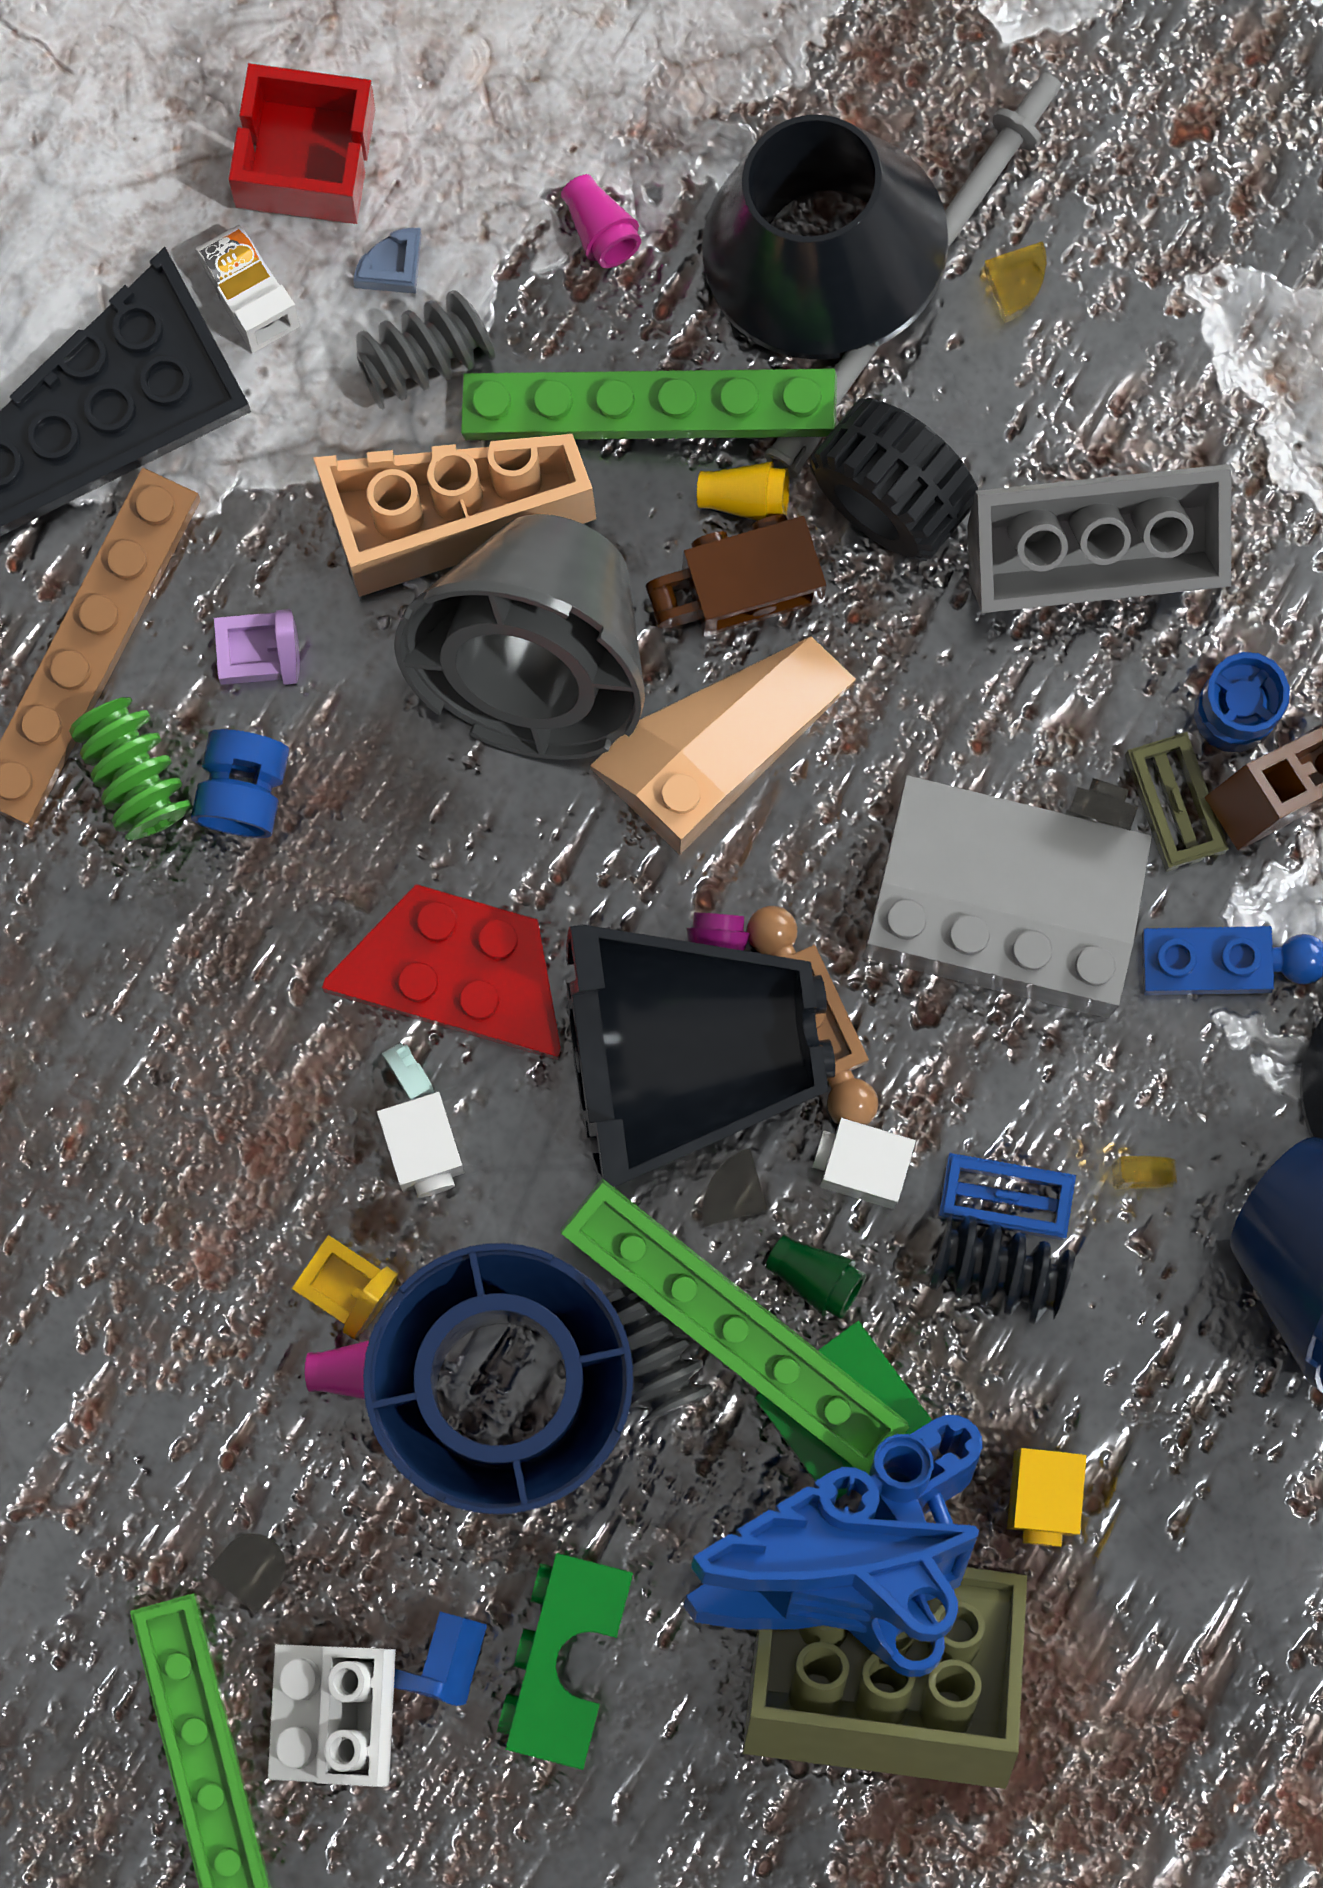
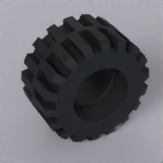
M873 398L859 399L809 458L811 472L820 489L847 520L888 550L919 561L931 559L969 514L975 491L978 490L964 462L941 437L911 414L896 406Z

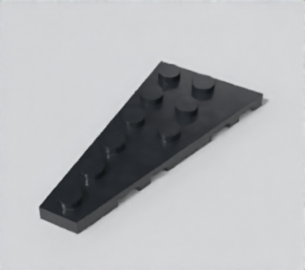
M166 247L149 261L151 266L129 287L124 285L109 300L110 305L86 329H78L9 396L11 401L0 410V536L251 412L247 399Z

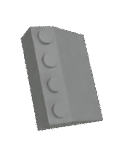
M907 775L862 958L1109 1019L1119 1007L1134 943L1152 835Z

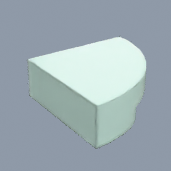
M400 1042L382 1053L409 1101L434 1093L431 1082L420 1064L414 1059L407 1044L403 1045Z

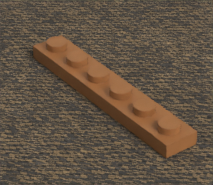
M142 467L0 740V815L32 829L76 744L69 732L70 727L80 716L95 707L201 501L197 492Z

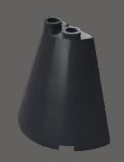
M570 926L566 941L567 965L574 964L576 975L575 980L566 983L571 1042L587 1138L597 1136L599 1153H592V1159L599 1181L603 1178L613 1187L619 1186L828 1092L827 1078L835 1077L834 1051L830 1039L819 1040L816 1028V1014H824L827 1010L826 990L822 976H813L810 961L596 926Z

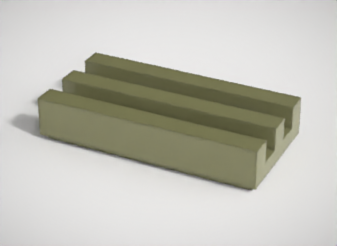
M1184 732L1127 750L1125 758L1165 871L1178 869L1179 866L1187 863L1190 865L1200 862L1203 858L1209 856L1216 857L1225 854L1228 846L1219 820L1204 798L1209 792L1188 733ZM1176 751L1208 841L1206 843L1198 845L1171 769L1167 752ZM1151 757L1184 850L1178 852L1145 759Z

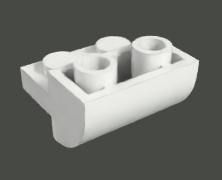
M275 1645L268 1780L375 1787L389 1786L396 1649Z

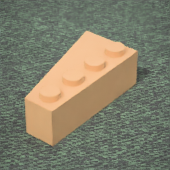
M573 434L490 441L489 447L457 449L456 444L431 446L432 452L394 455L393 450L367 452V458L337 460L336 455L313 457L322 490L359 597L457 565L504 525L518 517L547 514L565 517L582 524L596 520L593 488Z

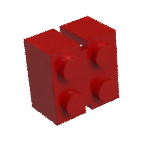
M248 63L239 114L242 128L237 127L229 174V184L235 207L357 224L365 179L364 161L368 160L376 110L372 81L369 79Z

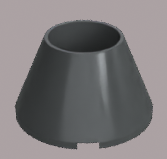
M533 514L518 517L508 522L412 601L404 611L395 633L394 649L396 660L403 677L415 694L437 715L441 713L444 707L455 716L471 724L470 736L512 753L556 760L580 759L600 755L609 751L612 741L624 734L629 737L633 733L643 711L645 690L626 562L617 548L600 533L582 523L565 517Z

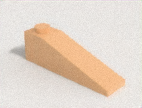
M810 636L640 719L633 733L629 737L625 734L619 737L610 746L608 752L603 753L590 765V769L680 855L855 683L856 678Z

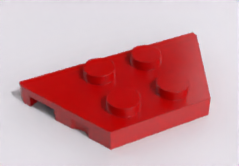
M415 884L324 979L322 989L325 993L559 1060L561 1046L538 919Z

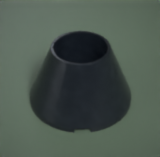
M828 115L799 116L786 120L766 132L719 189L711 204L703 231L702 255L705 274L713 297L721 311L741 333L767 349L791 357L814 360L840 358L839 353L855 350L875 343V346L878 347L888 342L912 324L924 311L933 298L945 270L949 243L947 219L943 203L933 182L925 171L902 150L837 117ZM840 191L854 195L867 203L863 211L852 222L837 231L824 235L798 236L783 232L771 225L777 214L795 199L813 192Z

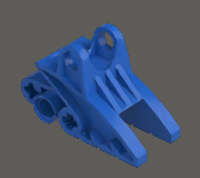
M944 1415L934 1419L910 1435L895 1434L883 1440L877 1447L869 1475L855 1467H842L831 1471L815 1481L813 1487L807 1486L776 1505L775 1511L768 1510L738 1528L736 1535L729 1534L694 1555L691 1569L703 1585L685 1596L684 1608L695 1623L734 1629H802L818 1626L846 1629L897 1673L907 1677H921L931 1673L940 1663L945 1649L944 1636L952 1629L958 1614V1599L954 1589L958 1588L961 1584L979 1534L978 1528L974 1525L953 1524L945 1504L947 1500L962 1492L971 1482L983 1448L982 1436L978 1428L967 1418L959 1415ZM938 1451H940L943 1456L935 1460ZM847 1488V1496H850L852 1490L857 1491L862 1496L858 1507L859 1512L849 1511L848 1506L845 1509L836 1508L834 1505L838 1494L837 1490ZM931 1511L935 1523H927L924 1515ZM936 1597L945 1608V1617L939 1623L927 1601ZM901 1632H905L909 1637L916 1640L930 1641L932 1654L924 1660L911 1661L899 1653L896 1647V1637Z

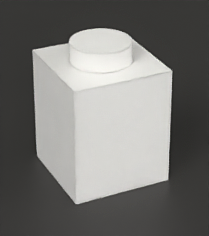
M439 1092L377 1111L403 1193L415 1189L418 1198L444 1192L455 1186L452 1177L464 1174V1170Z
M841 1118L835 1134L823 1130L812 1166V1168L824 1171L819 1187L894 1209L901 1194L916 1140Z

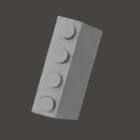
M1229 464L975 491L967 525L969 584L981 612L989 613L1231 587V468Z

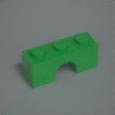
M556 1553L553 1566L540 1563L530 1601L543 1605L536 1631L523 1628L514 1662V1667L526 1670L519 1696L506 1694L497 1728V1733L509 1735L505 1750L581 1770L584 1769L600 1703L577 1697L564 1688L557 1675V1657L565 1642L580 1633L594 1632L617 1638L633 1572Z

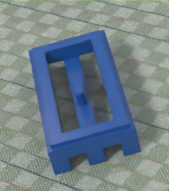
M953 1153L948 1154L938 1219L948 1220L952 1213V1221L962 1222L966 1216L970 1215L976 1217L978 1226L989 1227L992 1224H997L1001 1227V1230L1063 1241L1067 1238L1076 1175ZM964 1171L1060 1188L1059 1199L958 1182L959 1173ZM960 1196L1056 1213L1055 1223L954 1205L955 1198Z

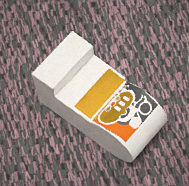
M236 225L195 248L201 265L218 292L216 295L252 354L301 327L295 303L283 285H279L253 242L240 225Z

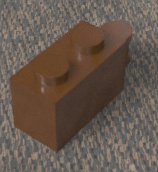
M785 514L772 515L752 524V531L728 537L727 532L724 531L713 532L694 540L691 543L692 548L683 551V570L657 577L645 585L658 628H671L699 620L703 635L706 637L823 603L827 585L804 515L788 520ZM689 588L693 602L678 606L674 592Z

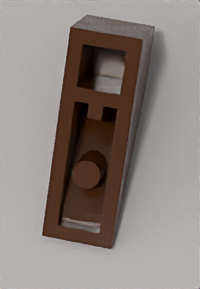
M1323 727L1247 763L1204 797L1237 850L1274 833L1323 804Z

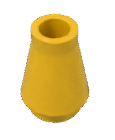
M771 461L718 471H700L697 481L698 508L714 509L755 521L777 514L787 515L790 492L788 468H774V463Z

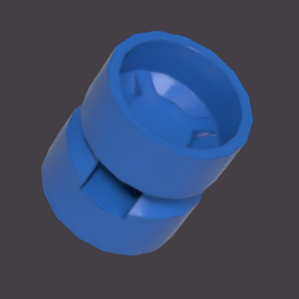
M1241 652L1225 658L1215 667L1195 701L1194 719L1199 733L1210 745L1225 752L1240 753L1257 747L1268 737L1280 721L1289 704L1290 686L1285 672L1274 660L1260 653Z
M229 729L210 731L202 762L203 769L209 774V780L203 781L197 786L191 814L192 821L208 829L250 838H268L272 836L279 801L271 791L272 788L283 784L290 752L289 747L282 742L255 733ZM229 775L251 778L253 783L229 779Z

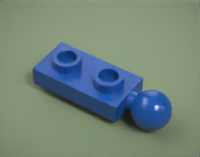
M1272 926L1144 928L1142 932L1144 995L1272 993L1274 990V972H1282L1288 980L1301 985L1312 984L1323 977V942L1309 934L1292 936L1284 942L1282 947H1273Z

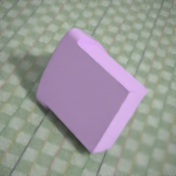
M291 609L276 610V613L214 618L218 679L221 685L283 680V685L297 684L300 669L299 642Z

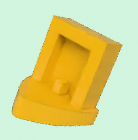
M328 1235L292 1287V1290L344 1324L343 1333L355 1339L370 1325L382 1309L393 1290L398 1273L387 1266L382 1270Z

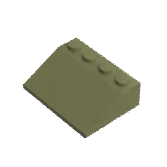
M967 1567L960 1586L954 1589L958 1599V1614L952 1629L944 1636L945 1649L940 1663L931 1673L921 1677H907L897 1673L846 1629L829 1626L802 1629H757L743 1754L1006 1789L1019 1751L1027 1575ZM936 1597L927 1601L939 1623L945 1617V1608ZM901 1632L896 1637V1647L899 1653L911 1661H921L932 1654L930 1641L916 1640L909 1637L905 1632Z

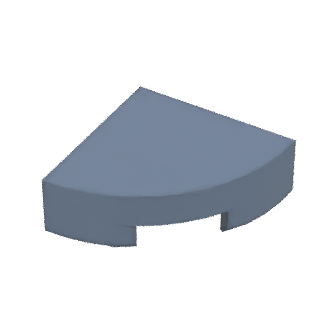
M421 228L396 230L390 233L389 237L377 243L368 253H365L359 260L355 270L354 288L416 294L422 239Z

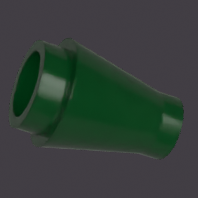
M783 1235L775 1244L765 1265L767 1270L779 1276L823 1317L831 1313L842 1319L855 1302L866 1279V1274L855 1268V1260L797 1242L786 1235Z

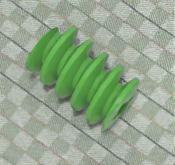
M121 697L93 708L72 723L69 732L75 742L84 744L80 751L84 763L95 766L90 775L93 783L97 787L106 788L103 791L101 800L106 809L116 811L111 820L114 828L118 832L127 833L125 840L133 841L156 834L172 826L186 815L193 806L190 800L170 801L169 797L183 784L179 777L160 780L159 774L172 761L169 755L150 758L148 754L150 750L162 741L159 733L139 735L137 731L151 719L148 710L129 713L127 708L133 700L131 697Z

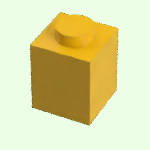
M1020 1448L1014 1451L1007 1529L1023 1531L1022 1543L1062 1547L1063 1535H1080L1087 1455Z

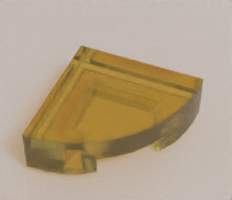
M1043 241L985 260L983 269L1004 323L1024 313L1032 305L1040 292L1047 265Z
M1120 1156L1112 1164L1113 1187L1117 1186V1189L1174 1187L1173 1184H1177L1176 1160L1157 1156Z

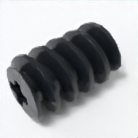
M951 1213L930 1272V1289L937 1291L946 1278L952 1276L954 1277L956 1298L962 1299L973 1284L978 1285L979 1306L986 1308L995 1295L1001 1293L1004 1299L1005 1315L1011 1316L1021 1302L1024 1301L1028 1303L1029 1323L1035 1325L1046 1310L1053 1311V1320L1055 1319L1070 1280L1075 1253L1069 1249L1064 1250L1058 1259L1051 1263V1247L1049 1242H1039L1033 1251L1027 1255L1025 1234L1015 1233L1008 1243L1002 1246L1001 1227L999 1225H990L984 1234L978 1238L976 1217L966 1216L954 1230L952 1229Z

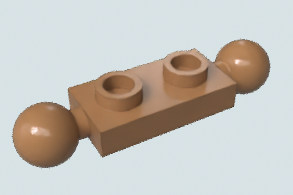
M778 906L763 907L751 916L747 924L748 941L753 949L761 954L810 961L813 976L821 975L824 981L827 1010L824 1014H816V1028L819 1040L830 1039L835 1057V1077L827 1078L831 1087L827 1099L829 1115L836 1124H839L841 1118L868 1125L876 1116L878 1097L870 1084L854 1077L852 1070L867 1064L869 1059L815 945L796 953L793 945L797 938V924L794 917L787 910Z

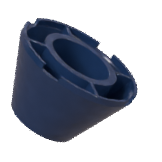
M1309 1137L1288 1149L1259 1180L1236 1219L1231 1234L1230 1247L1307 1381L1323 1393V1138Z
M488 1243L469 1246L445 1254L420 1268L398 1288L399 1290L385 1307L371 1333L365 1355L363 1389L367 1413L375 1436L386 1456L406 1479L421 1491L442 1503L473 1513L495 1515L521 1513L544 1507L575 1491L592 1477L613 1451L627 1421L633 1391V1364L626 1332L618 1314L608 1298L589 1277H586L576 1268L555 1257L553 1254L543 1250L517 1244ZM492 1324L522 1326L543 1337L556 1351L566 1374L563 1399L551 1421L532 1437L504 1446L477 1443L459 1434L444 1419L438 1401V1377L441 1366L449 1351L468 1333Z

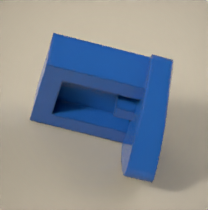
M440 1611L422 1675L395 1668L394 1688L430 1697L450 1705H465L487 1624Z

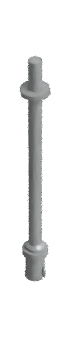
M1047 72L1041 73L1015 112L1001 108L993 115L992 123L999 132V135L945 210L949 238L948 248L1017 149L1020 147L1032 151L1036 150L1041 143V134L1034 125L1062 87L1061 82L1052 74ZM875 343L846 351L834 369L837 375L836 407L879 348V346H875ZM778 437L772 447L768 448L765 452L764 457L768 462L772 461L774 463V468H788L789 477L797 478L801 472L800 469L823 437Z

